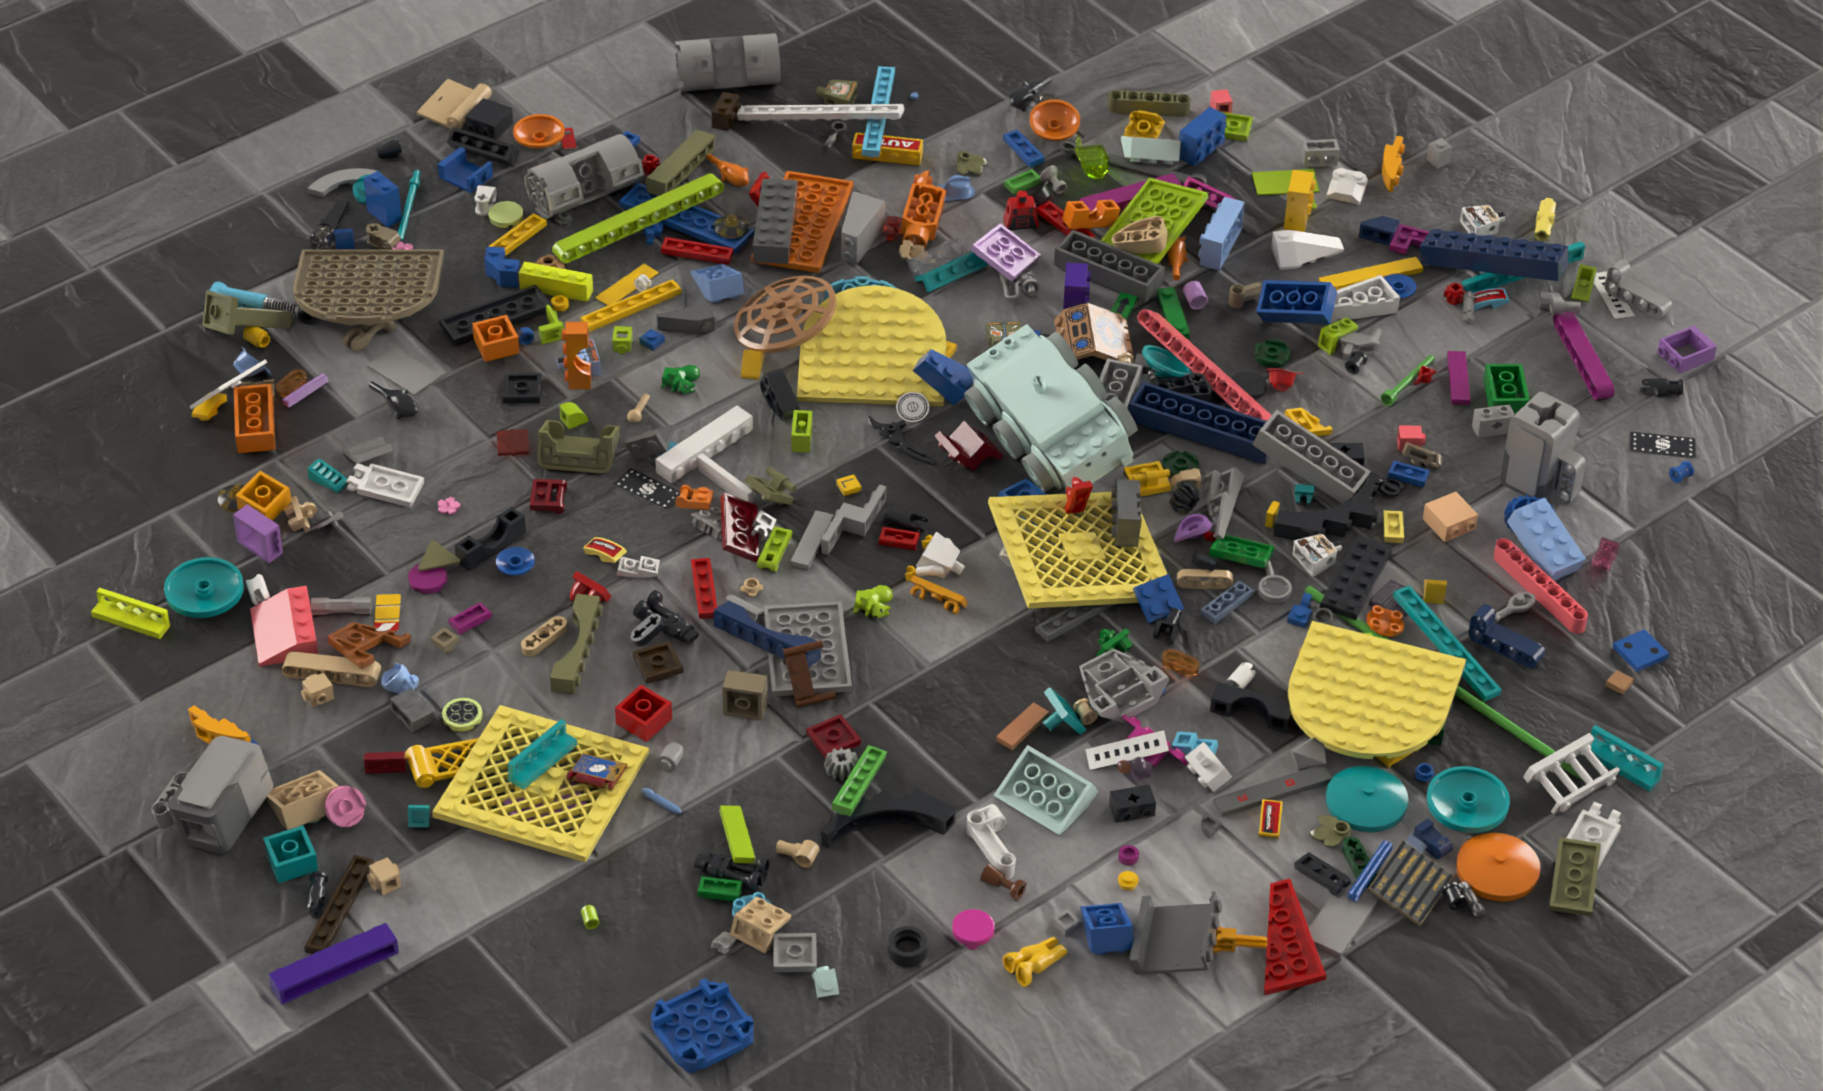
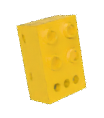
M1292 171L1287 194L1284 230L1305 232L1308 216L1311 215L1314 201V191L1312 190H1315L1316 180H1313V172Z

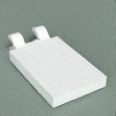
M357 463L354 467L356 471L354 476H349L347 479V483H349L347 490L351 492L357 490V494L411 508L424 484V477L375 464H370L369 467Z
M1594 802L1589 812L1582 810L1567 838L1601 843L1599 869L1620 831L1621 825L1618 824L1620 821L1618 818L1621 812L1613 810L1607 820L1599 816L1601 812L1599 810L1602 805Z

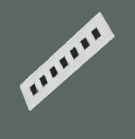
M1607 271L1596 273L1594 284L1613 317L1617 319L1635 316L1627 303L1606 292L1605 280Z
M1164 730L1085 749L1090 770L1117 764L1121 761H1129L1169 751Z

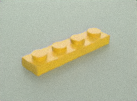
M533 213L488 247L505 248L506 256L546 227L547 220Z

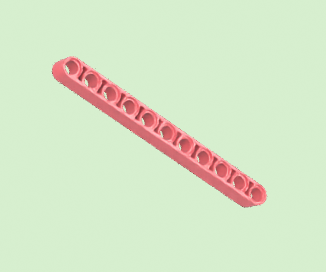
M1147 309L1139 312L1138 322L1191 371L1203 374L1212 390L1234 410L1265 421L1269 420L1272 415L1160 314Z

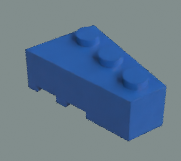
M930 349L922 356L913 369V372L953 405L965 397L964 392L969 390L973 384L968 367L933 349Z

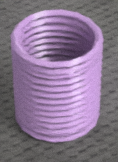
M1191 281L1184 286L1183 293L1192 309H1201L1207 304L1208 298L1198 281Z

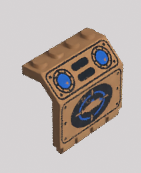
M1086 303L1064 309L1055 318L1056 332L1065 339L1077 360L1092 355L1106 361L1107 358L1117 360V357L1122 353H1130L1133 356L1128 323L1120 314Z

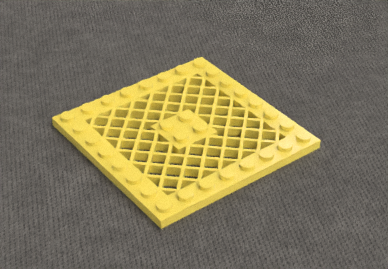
M1112 492L1091 493L1084 512L1075 513L1081 518L1073 515L1074 513L1067 514L1064 510L1067 494L989 497L988 505L1028 609L1139 603L1133 588L1167 575L1142 512L1138 547L1118 546L1121 548L1119 549L1114 546L1115 538H1111V534L1108 533H1112V526H1115V524H1111L1112 514H1110V512L1115 513V511H1111L1112 500H1115V498H1111Z
M500 705L432 811L433 818L586 863L646 760L649 748L566 724V733L577 739V746L572 749H575L576 752L567 753L523 790L511 782L506 783L505 780H508V772L501 774L500 771L508 769V762L511 761L508 759L509 757L517 756L531 744L530 740L539 738L555 725L557 721ZM517 733L520 734V736H516V737H513V738H512V736H511V735H514V734H517ZM523 742L525 743V745L517 747L516 745ZM511 746L512 748L505 751L503 750V748ZM582 753L626 763L627 768L613 790H608V784L606 783L604 789L597 787L598 790L590 792L589 789L595 786L583 783L571 786L570 782L575 781V775L572 780L566 779L567 773L575 765L573 760L579 759ZM502 759L504 761L502 763L495 764V761H499ZM563 763H567V764H568L567 766H563V767H560V766H559L560 764H563ZM495 773V776H491L488 778L486 776L488 774ZM500 782L501 784L495 787H492L491 785ZM487 787L485 790L478 791V788ZM583 791L584 794L576 796L575 792ZM498 793H506L505 795L497 796ZM570 794L571 798L562 799V796ZM488 796H491V797H492V799H488V800H485V801L483 800V798H485V797H488ZM523 797H524V799H525V800H523V801L516 802V799L523 798ZM510 798L512 804L503 806V801ZM478 800V803L471 805L469 803L471 801ZM589 800L590 803L582 805L580 802ZM540 803H543V805H544V806L537 807V808L534 806V805H537V804H540ZM572 804H576L577 806L572 809L567 808V806ZM495 805L497 806L496 809H492V810H489V809H488L489 807H492V806H495ZM523 808H530V810L524 812L521 811V809ZM560 808L563 810L562 812L554 813V810ZM513 811H517V814L508 816L507 814ZM547 812H548V814H549L548 816H545V817H541V816H540L541 814H544V813H547ZM579 814H581V816H582V817H579V818H576V819H574V818L572 817V816L579 815ZM535 817V820L528 822L526 820L527 818ZM565 818L568 819V821H566V822H563V823H560V822H559V820H562V819H565ZM552 822H554V824H555V825L549 826V827H546V825H545V824L552 823ZM570 828H573V830H574V831L567 832V833L564 831V830L570 829Z

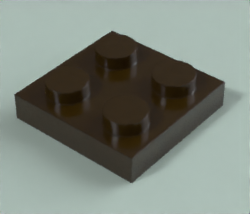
M670 641L633 651V659L646 684L684 673V667Z

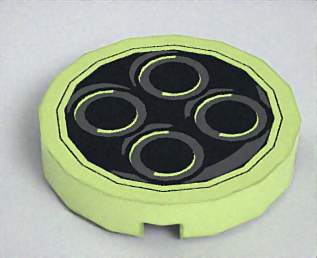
M470 698L454 699L448 702L442 711L444 724L449 726L451 730L459 732L474 729L475 725L481 723L483 717L480 704Z

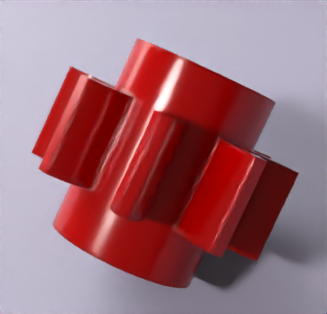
M646 155L644 161L641 160L643 172L647 176L661 165L660 159L654 155Z
M1459 283L1447 285L1443 297H1447L1446 302L1451 305L1463 303L1464 293H1466L1463 290L1464 286Z

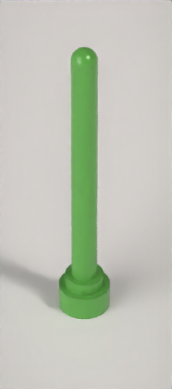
M1429 355L1392 390H1386L1380 396L1381 402L1386 406H1391L1397 400V395L1419 375L1421 366L1428 367L1434 361V356Z

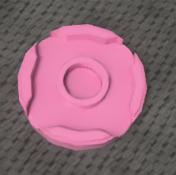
M339 786L327 795L324 811L327 818L333 824L340 827H351L363 818L366 801L358 789L350 786Z

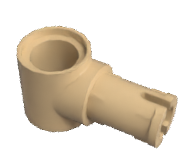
M779 840L776 845V853L791 856L799 866L808 868L814 862L820 848L811 840H805L802 844H791Z

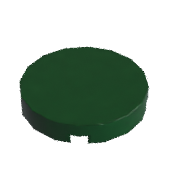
M1269 339L1264 343L1260 342L1256 345L1254 358L1262 366L1278 368L1286 365L1290 360V349L1286 347L1284 342Z
M1179 450L1172 451L1164 456L1162 467L1163 470L1169 469L1170 476L1168 477L1172 478L1174 475L1179 474L1180 471L1193 468L1199 469V460L1188 451H1184V453L1179 452Z

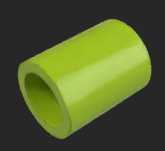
M592 905L584 906L581 909V915L587 929L598 927L599 919L595 907Z

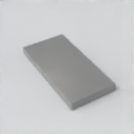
M1351 885L1347 888L1343 887L1338 895H1332L1309 927L1315 946L1338 958L1342 957L1379 903V898L1366 892L1362 893L1358 901L1350 900L1348 892L1352 887Z

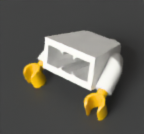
M936 532L933 537L928 535L922 541V547L925 551L916 565L917 569L913 566H908L906 569L907 573H905L907 581H911L913 575L945 578L950 570L960 576L965 565L956 561L960 550L953 544L951 539L944 538Z

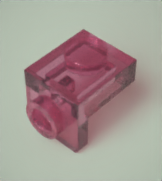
M1602 537L1591 565L1610 571L1617 558L1620 544Z

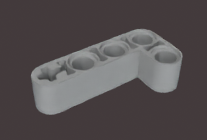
M1621 259L1608 269L1605 280V290L1608 294L1655 319L1662 318L1672 309L1670 299L1629 278L1631 266L1626 260Z

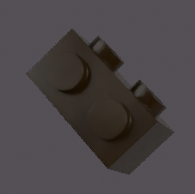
M726 92L721 94L712 110V128L725 131L730 129L741 108L739 95Z

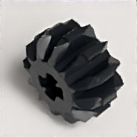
M1184 482L1174 490V493L1170 496L1169 504L1177 513L1186 515L1200 501L1201 493L1194 484Z

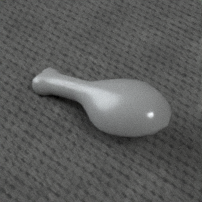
M1530 592L1515 594L1509 600L1506 608L1496 612L1494 622H1499L1500 619L1509 614L1522 613L1529 610L1536 601L1535 595Z

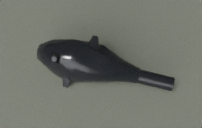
M1047 76L1040 82L1032 84L1024 82L1023 87L1012 94L1010 105L1023 112L1026 111L1025 107L1030 105L1034 98L1039 95L1041 89L1052 81L1051 77Z
M374 381L369 383V388L379 393L385 399L388 406L396 412V419L413 417L418 414L417 403L407 394L408 389L405 388L403 391L390 390L381 387Z

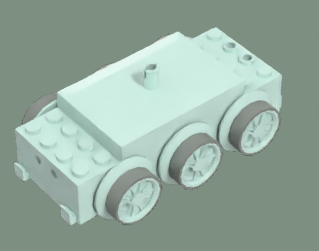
M1026 324L966 364L974 384L972 388L964 392L971 409L985 426H988L995 420L999 421L992 426L1004 449L1013 459H1017L1024 453L1028 454L1022 458V464L1034 484L1043 490L1044 493L1053 487L1059 490L1062 486L1065 490L1067 486L1072 488L1073 477H1078L1083 482L1091 481V483H1094L1122 464L1126 467L1134 461L1132 458L1134 455L1128 442V437L1138 430L1134 419L1118 398L1113 397L1106 403L1102 402L1108 397L1107 392L1097 375L1088 365L1084 364L1076 370L1073 369L1078 366L1077 358L1068 343L1058 332H1054L1047 338L1042 335L1038 337L1029 325Z

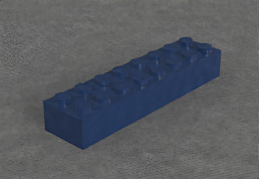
M1431 229L1420 245V261L1424 265L1559 281L1568 266V246H1563L1559 243L1547 244L1542 241L1531 242L1525 239L1514 240L1508 237L1498 238L1491 235L1482 236L1474 233L1465 234L1458 231L1449 232L1442 231L1441 229Z
M1142 382L1129 403L1128 411L1135 423L1262 464H1266L1270 457L1252 445L1260 429L1267 422L1265 420L1146 382Z

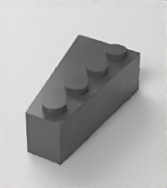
M1117 479L1116 487L1112 486L1111 498H1115V500H1112L1111 511H1115V513H1112L1111 524H1115V526H1112L1111 538H1115V546L1138 547L1142 523L1139 480Z

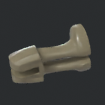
M394 321L376 323L371 327L361 324L358 328L352 327L345 335L342 343L344 346L359 352L370 344V339L380 329L383 328L386 332H393L396 329Z

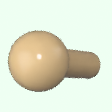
M644 393L636 408L628 412L627 419L629 422L637 423L642 419L641 412L648 402L650 395Z

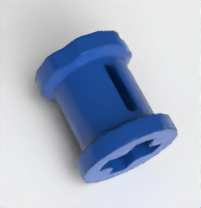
M1683 461L1680 466L1669 469V476L1675 483L1681 482L1685 477L1694 475V468L1689 461Z

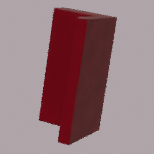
M406 751L364 754L365 774L406 772Z

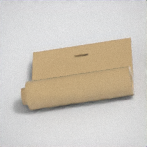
M447 79L417 111V115L449 129H452V127L461 129L466 124L465 116L483 98L489 99L492 92L483 83L477 85L473 90Z

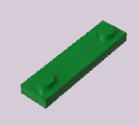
M1175 288L1157 289L1156 294L1165 320L1185 338H1190V332Z

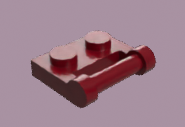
M533 479L530 511H553L556 514H562L565 507L563 500L564 493L567 490V482L554 479ZM552 489H557L556 502H550Z

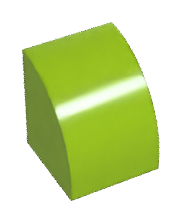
M567 402L559 405L560 419L568 429L588 422L587 416L575 403Z

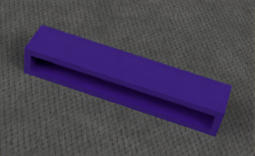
M387 923L375 926L368 931L357 934L352 938L336 943L329 948L269 973L271 988L282 1005L398 954L397 938Z

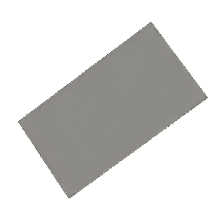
M396 347L391 348L367 365L402 389H408V392L413 396L441 377V375Z

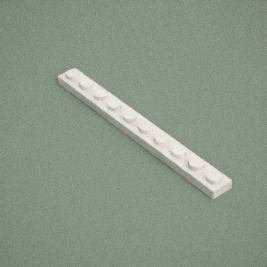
M903 104L741 106L737 117L738 120L798 121L801 119H808L810 121L816 119L896 120L901 118L904 106Z

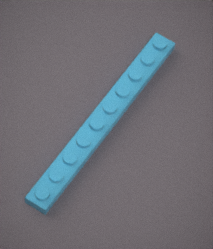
M878 66L871 104H889L895 68ZM868 119L862 156L879 157L886 119Z

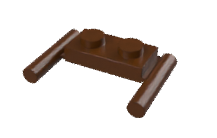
M822 640L783 649L797 708L836 698L834 690L814 695L804 652L824 648Z

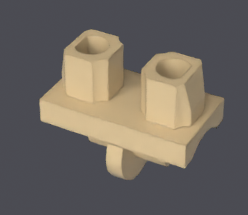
M296 496L290 498L292 504L284 508L287 517L290 519L288 520L289 526L294 532L301 528L306 532L310 531L311 528L307 517L312 518L316 514V505L309 502L300 505Z

